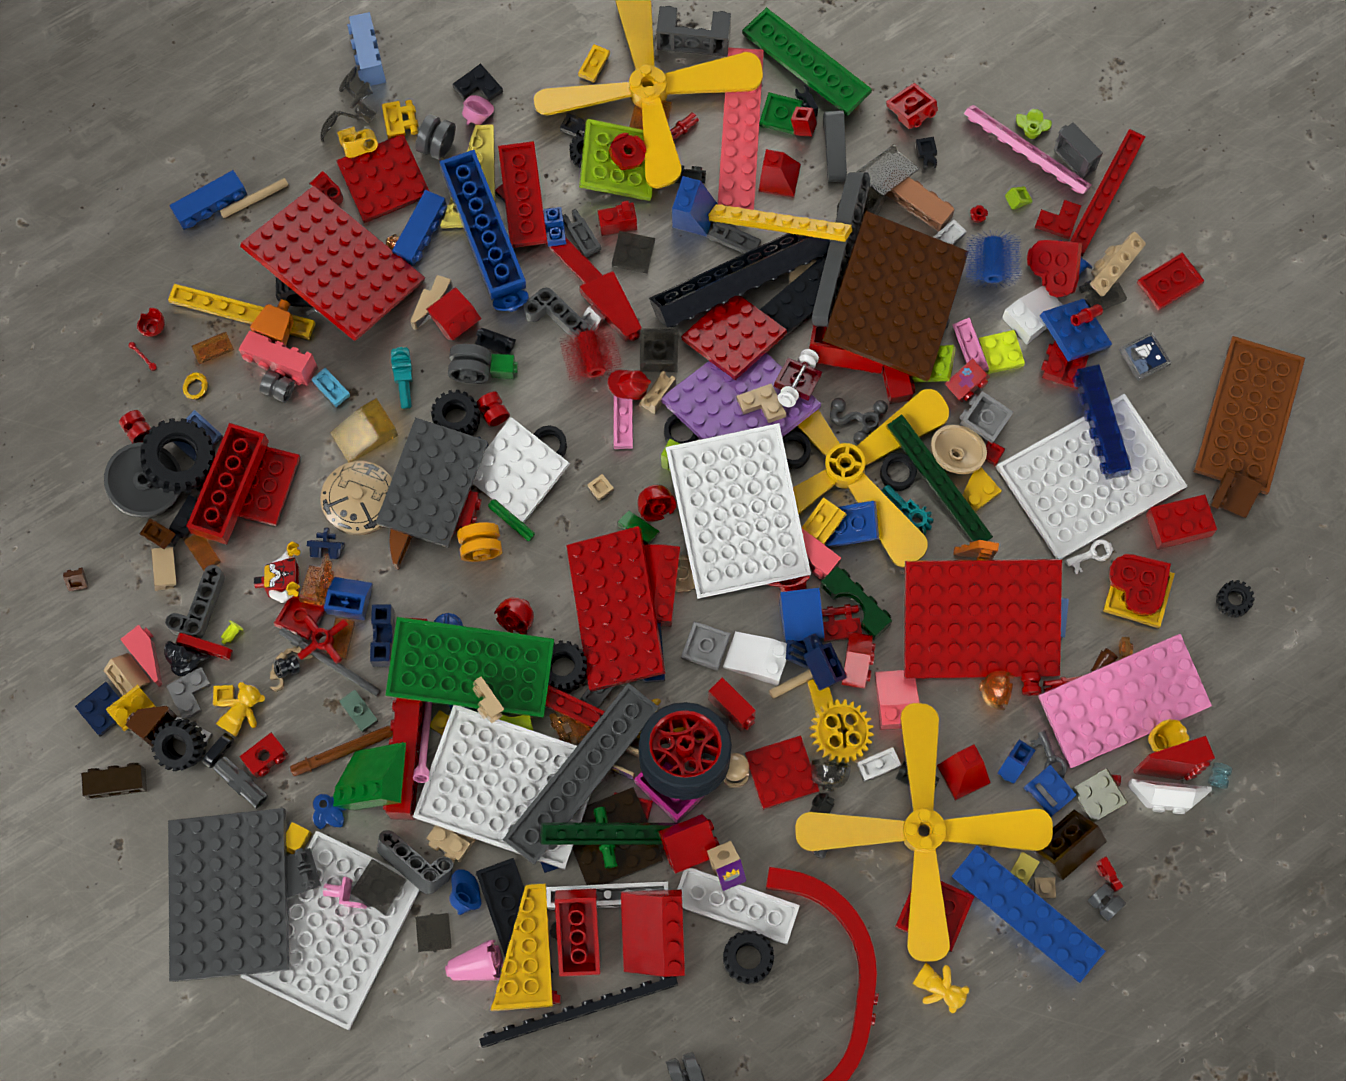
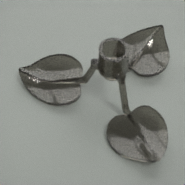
M356 66L345 76L339 91L343 92L346 88L354 97L350 108L353 109L357 105L354 111L357 114L353 115L342 111H334L322 126L320 137L323 142L324 136L335 124L338 116L344 115L355 118L358 121L361 118L369 124L377 113L362 102L363 99L373 94L369 82H366L357 94L350 89V83L357 72Z

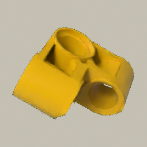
M353 126L337 131L345 156L348 158L372 152L378 146L375 133L371 129L356 132Z

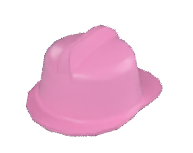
M471 95L463 102L462 115L467 120L466 125L471 123L481 125L494 112V106L491 102L480 96Z

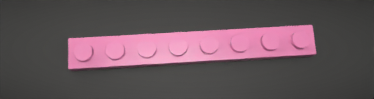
M972 105L965 111L964 114L968 116L971 122L983 126L984 131L998 136L997 139L1011 145L1015 152L1023 153L1030 162L1039 164L1045 172L1057 176L1058 181L1072 186V190L1076 193L1084 194L1092 186V184L976 106Z

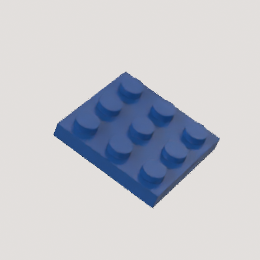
M1084 299L1043 311L1040 314V317L1068 362L1107 349L1112 345L1096 317L1089 323L1084 322L1079 326L1072 325L1071 316L1080 313L1084 308H1089Z

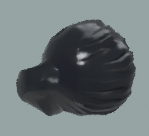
M168 641L164 647V655L171 665V671L178 676H185L191 673L201 661L211 657L209 654L203 655L171 641Z

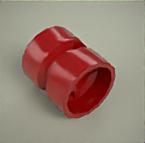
M496 391L485 394L476 402L480 412L484 414V419L489 427L500 425L510 417L506 406L501 405L502 399Z
M132 410L123 415L119 420V425L127 433L132 444L143 442V438L146 434L150 433L149 430L151 429L139 410Z

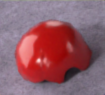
M149 308V312L146 314L141 313L140 320L137 322L138 331L145 337L157 336L165 328L164 316L157 308Z

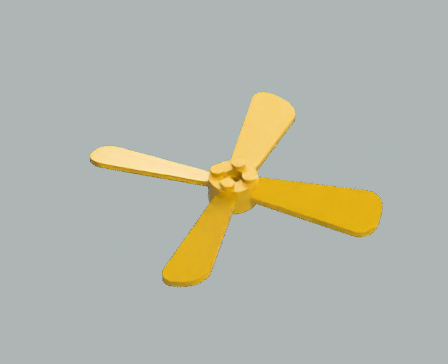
M616 0L618 13L636 69L631 74L629 82L542 89L534 96L535 110L542 115H553L630 97L633 104L642 109L643 137L646 146V182L652 188H663L675 183L682 172L681 163L662 106L667 99V95L753 91L762 83V65L760 59L755 54L743 52L664 73L654 66L651 0Z
M933 389L920 391L857 446L850 443L840 444L818 409L797 425V427L826 456L825 470L793 487L798 515L833 486L844 489L849 488L857 503L876 502L879 540L895 565L905 568V561H919L926 554L928 546L925 535L865 475V466L901 448L886 427L887 424L901 414L919 438L943 426L948 420L949 408L941 394ZM843 463L850 464L847 468H843L841 465Z
M912 703L902 710L900 720L913 812L905 821L807 812L802 814L796 821L795 837L799 846L807 851L903 841L910 850L914 851L907 949L915 960L933 962L944 958L950 948L936 848L942 842L1040 851L1046 848L1052 840L1053 823L1050 815L1042 809L943 820L940 814L933 810L939 717L932 706ZM919 827H926L928 835L921 836L918 831Z

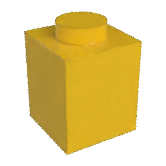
M291 822L286 832L287 853L292 855L295 854L297 849L302 848L304 850L312 833Z

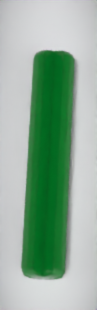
M496 499L491 500L488 504V507L527 541H530L535 536V533Z

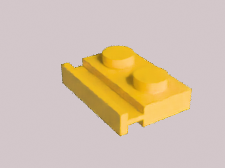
M823 497L802 526V529L825 545L847 514Z
M136 685L106 708V710L122 730L126 731L128 727L125 724L130 714L138 709L156 706L139 685Z

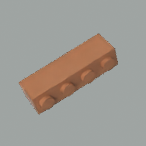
M895 168L882 183V193L938 232L953 217L955 209L949 202L938 198L936 193L925 189L920 182L909 178L904 171H899Z

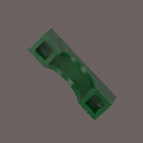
M837 566L821 581L820 587L833 600L850 598L856 601L863 611L861 628L868 635H872L873 640L877 639L891 625V615L885 609L881 610L877 606V601L872 596L868 597L863 592V587L858 582L854 583L850 579V574L845 569L841 570Z

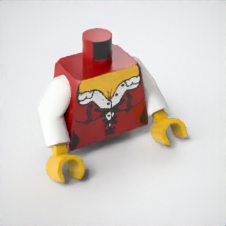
M290 542L287 545V551L280 558L270 564H266L264 576L254 577L255 588H265L268 597L281 603L288 599H298L300 588L299 565L294 555H300V550L297 549L299 544Z

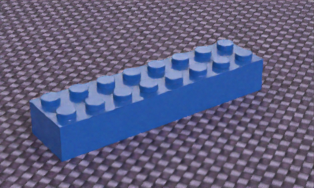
M475 150L440 161L442 174L491 300L525 289L526 280Z
M976 845L951 876L1079 983H1081L1106 952L978 845Z

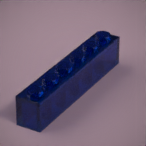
M1100 365L1077 369L1075 376H1073V382L1079 390V402L1081 405L1083 404L1085 409L1084 419L1089 423V435L1095 442L1094 451L1101 462L1099 465L1101 474L1105 475L1106 480L1126 476L1132 468Z

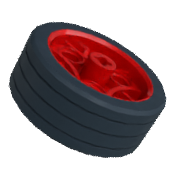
M673 703L661 708L647 720L640 734L639 762L644 778L659 793L673 799L690 800L708 795L722 783L729 770L732 748L729 730L719 715L711 709L696 703ZM675 728H684V731L673 732V729ZM702 736L704 739L696 740L695 737ZM662 744H669L670 747H669V748H663L661 745H662ZM704 753H707L716 758L712 761L702 759ZM665 762H668L673 768L668 771L662 766ZM693 767L695 770L687 771L685 768Z

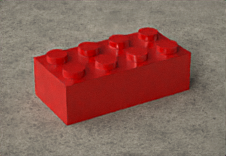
M596 888L555 890L559 977L600 975L601 963Z

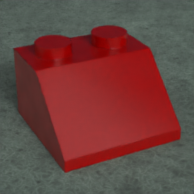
M456 287L426 308L446 339L451 341L482 319L473 305Z

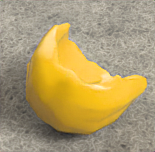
M1167 719L1160 722L1150 732L1148 743L1152 750L1157 752L1187 742L1190 738L1186 727L1180 721Z

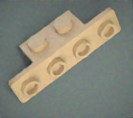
M1132 232L1123 244L1110 246L1105 251L1104 257L1094 264L1095 268L1091 271V274L1095 278L1090 285L1100 296H1104L1146 245L1136 232Z

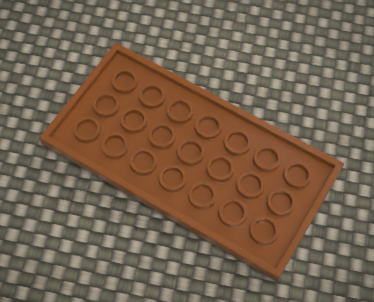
M1231 337L1194 467V473L1221 481L1227 468H1230L1262 483L1263 486L1259 493L1266 495L1269 493L1305 357L1239 337Z

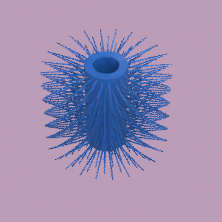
M993 233V236L991 234V236L985 237L984 240L977 239L976 242L978 243H966L973 244L968 245V247L977 246L974 247L976 250H967L970 253H974L975 255L973 256H976L968 257V261H970L968 263H971L968 267L971 271H967L969 272L967 274L971 275V272H976L973 275L977 276L966 277H977L973 278L976 279L975 282L979 279L987 282V284L993 283V285L994 283L996 285L997 282H1002L1004 278L1006 279L1009 276L1015 277V275L1010 274H1019L1020 272L1011 273L1013 271L1009 267H1017L1013 266L1012 264L1014 263L1011 262H1018V256L1016 255H1019L1017 254L1019 249L1016 248L1020 247H1017L1019 245L1014 243H1021V241L1009 242L1013 241L1010 240L1012 237L1007 240L1004 239L1007 238L1006 236L1001 238L996 236V234L994 236Z

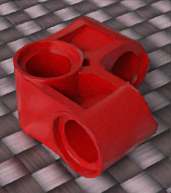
M321 171L309 183V185L315 186L335 204L340 205L343 202V194L339 186L325 172ZM337 193L336 196L330 197L331 194Z

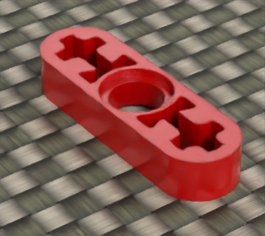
M183 633L178 634L175 642L180 646L224 660H230L233 652L228 647Z

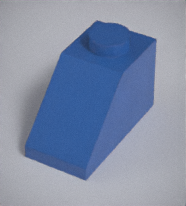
M1019 739L997 773L1004 780L1014 784L1036 750Z

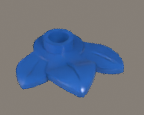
M320 794L313 800V808L315 810L313 822L315 826L320 830L327 823L333 827H343L344 817L342 811L346 809L333 807V797L326 794ZM321 800L326 801L327 805L325 808L320 807L319 802Z

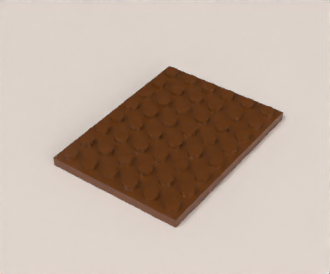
M866 211L822 341L928 382L969 251Z

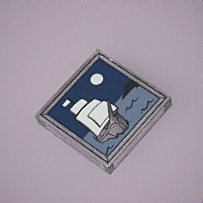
M1153 332L1119 349L1138 381L1172 363Z

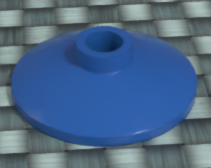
M520 290L494 299L493 307L499 311L513 312L528 301L529 295L526 291Z

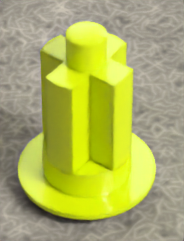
M229 620L231 624L221 636L223 638L222 644L231 643L239 630L243 631V628L234 621Z

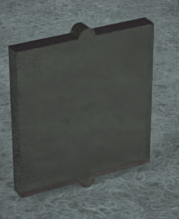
M430 913V915L415 917L418 952L433 951L436 953L437 950L452 949L449 913Z

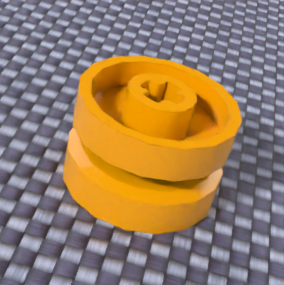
M495 523L470 524L457 531L458 542L462 544L459 550L461 560L481 562L494 559L503 553L501 541L497 540L500 537L499 527Z

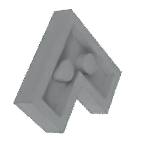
M202 667L166 685L183 719H188L202 712L194 694L211 686Z

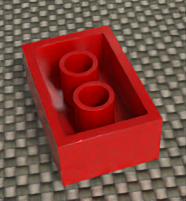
M1205 494L1151 507L1146 513L1157 550L1212 537L1217 531Z

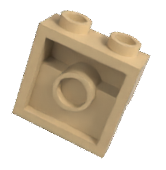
M479 677L474 681V687L472 688L478 698H483L478 703L479 708L477 711L483 719L487 718L491 723H494L503 716L501 712L504 708L484 679Z
M436 825L426 838L429 841L428 846L435 851L440 849L445 852L444 856L450 858L453 863L455 860L461 863L477 840Z

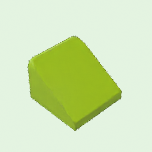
M1025 186L1013 187L1005 194V198L1012 210L1033 202Z

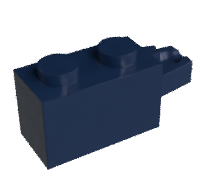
M816 633L804 638L807 653L803 656L819 691L847 678L831 642L823 645Z

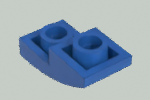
M562 208L543 209L548 247L566 245Z

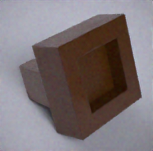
M83 567L74 571L70 569L63 573V579L68 592L88 588Z

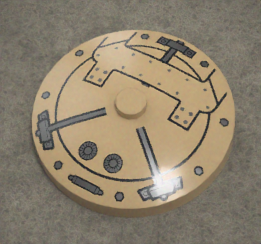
M367 461L349 462L335 469L324 482L320 497L323 513L329 523L337 530L350 535H366L382 528L383 526L377 525L375 522L390 486L391 476L382 467Z

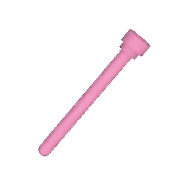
M432 702L424 703L419 762L413 773V780L418 783H425L429 780L430 772L426 767Z

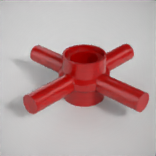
M310 615L306 616L304 621L313 632L311 636L312 643L297 654L298 657L303 660L316 649L326 650L336 664L341 662L342 658L333 647V636L349 625L347 621L342 619L331 629L327 630L319 628ZM326 636L325 641L320 643V639Z

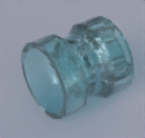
M1213 763V773L1209 777L1208 783L1214 787L1227 789L1229 785L1228 777L1232 774L1233 769L1225 764Z

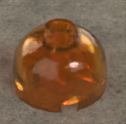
M1000 670L993 671L986 676L985 680H981L979 691H982V698L989 707L1001 711L1005 710L1003 704L1008 705L1013 689V683H1010L1013 673Z

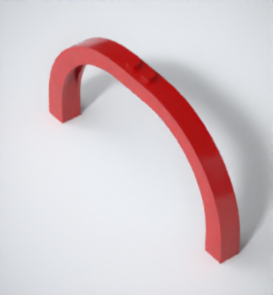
M769 867L766 890L795 894L818 903L841 923L854 946L858 961L859 981L851 1038L841 1061L830 1075L823 1080L848 1081L863 1057L868 1043L870 1028L875 1025L876 1014L873 1013V1005H877L879 993H875L877 969L870 935L857 911L831 886L801 872Z

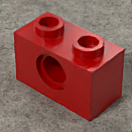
M271 732L239 757L251 773L258 778L259 776L264 777L270 772V768L275 764H281L286 759L285 756L288 753ZM262 754H270L266 761H261Z

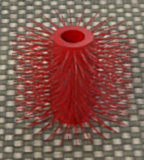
M587 328V331L580 332L577 337H570V340L574 342H567L568 345H572L569 347H573L568 350H570L571 354H574L570 356L572 357L571 359L575 360L569 362L574 364V368L571 369L577 371L575 372L576 375H579L577 377L582 376L581 378L587 376L588 378L590 377V380L594 377L599 378V376L606 373L605 371H612V368L608 366H616L612 365L615 364L611 363L613 361H610L614 359L611 358L613 355L609 356L608 354L612 352L609 351L611 348L607 349L609 347H606H613L611 344H607L609 341H614L609 339L611 334L607 335L603 333L605 331L600 332L597 329L592 331V328L591 330Z

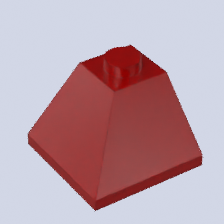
M766 149L759 192L794 198L801 164L784 152Z
M975 744L955 753L937 765L955 801L991 783L984 761Z

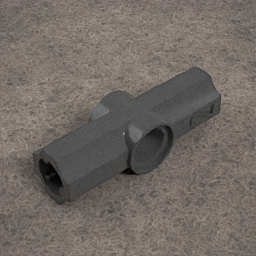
M226 756L215 764L213 769L228 782L227 784L239 795L245 797L256 809L266 801L268 795L254 783V780L249 775L236 767Z

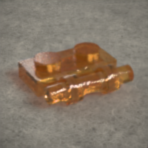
M556 713L549 715L552 722L551 726L553 729H556L561 741L572 744L571 740L576 738L577 742L580 743L591 730L590 727L567 716L558 718ZM568 723L572 731L566 733L562 725Z

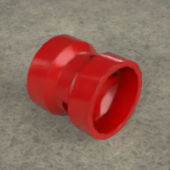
M1029 672L1021 674V681L1023 682L1022 695L1035 696L1042 693L1039 686V681L1041 680L1040 673Z

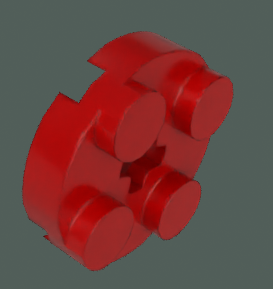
M621 133L613 139L609 147V153L612 161L621 170L635 169L644 161L646 146L638 136ZM624 148L627 150L631 149L630 155L624 152Z

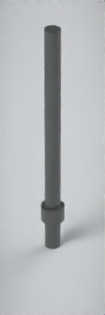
M284 627L279 631L280 635L291 641V644L297 648L304 649L310 645L303 640V637L293 634ZM316 649L311 653V655L373 695L377 696L380 689L340 663L336 664L332 658Z

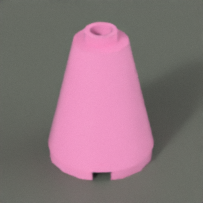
M488 940L449 960L448 965L445 966L447 976L451 977L453 981L500 980V968L503 967V958L499 946H494L493 944L496 941Z

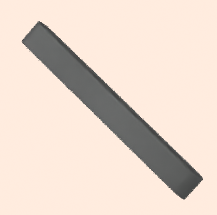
M850 172L847 174L835 222L852 225V232L845 242L830 241L812 314L814 326L827 327L859 231L870 186V175L868 172Z

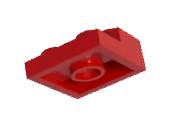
M916 83L911 84L886 101L887 107L898 115L899 121L909 130L913 127H919L926 118H933L938 111L936 99Z
M1054 340L1053 344L1049 343L1046 352L1049 355L1048 361L1044 360L1041 371H1044L1042 378L1078 389L1089 355L1068 362Z

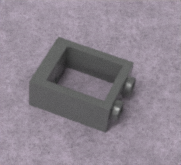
M1073 122L1059 130L1054 150L1081 178L1085 179L1097 169L1103 152Z

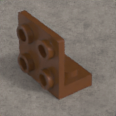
M1227 468L1210 501L1211 506L1217 509L1220 506L1246 518L1263 485L1254 479Z

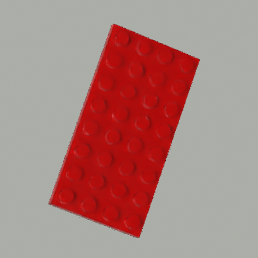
M637 526L566 545L582 648L587 659L585 664H587L586 673L589 690L593 692L666 674L641 528Z

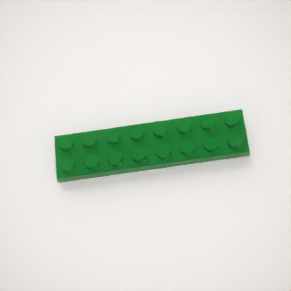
M767 7L742 30V34L836 108L843 110L847 116L872 93V88Z

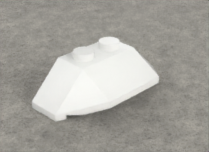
M1131 779L1128 782V787L1147 808H1153L1154 812L1173 810L1174 814H1185V812L1212 791L1210 786Z

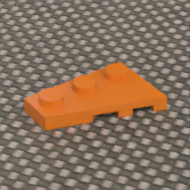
M977 540L970 542V545L963 544L961 547H954L953 555L992 560L998 552L999 543Z

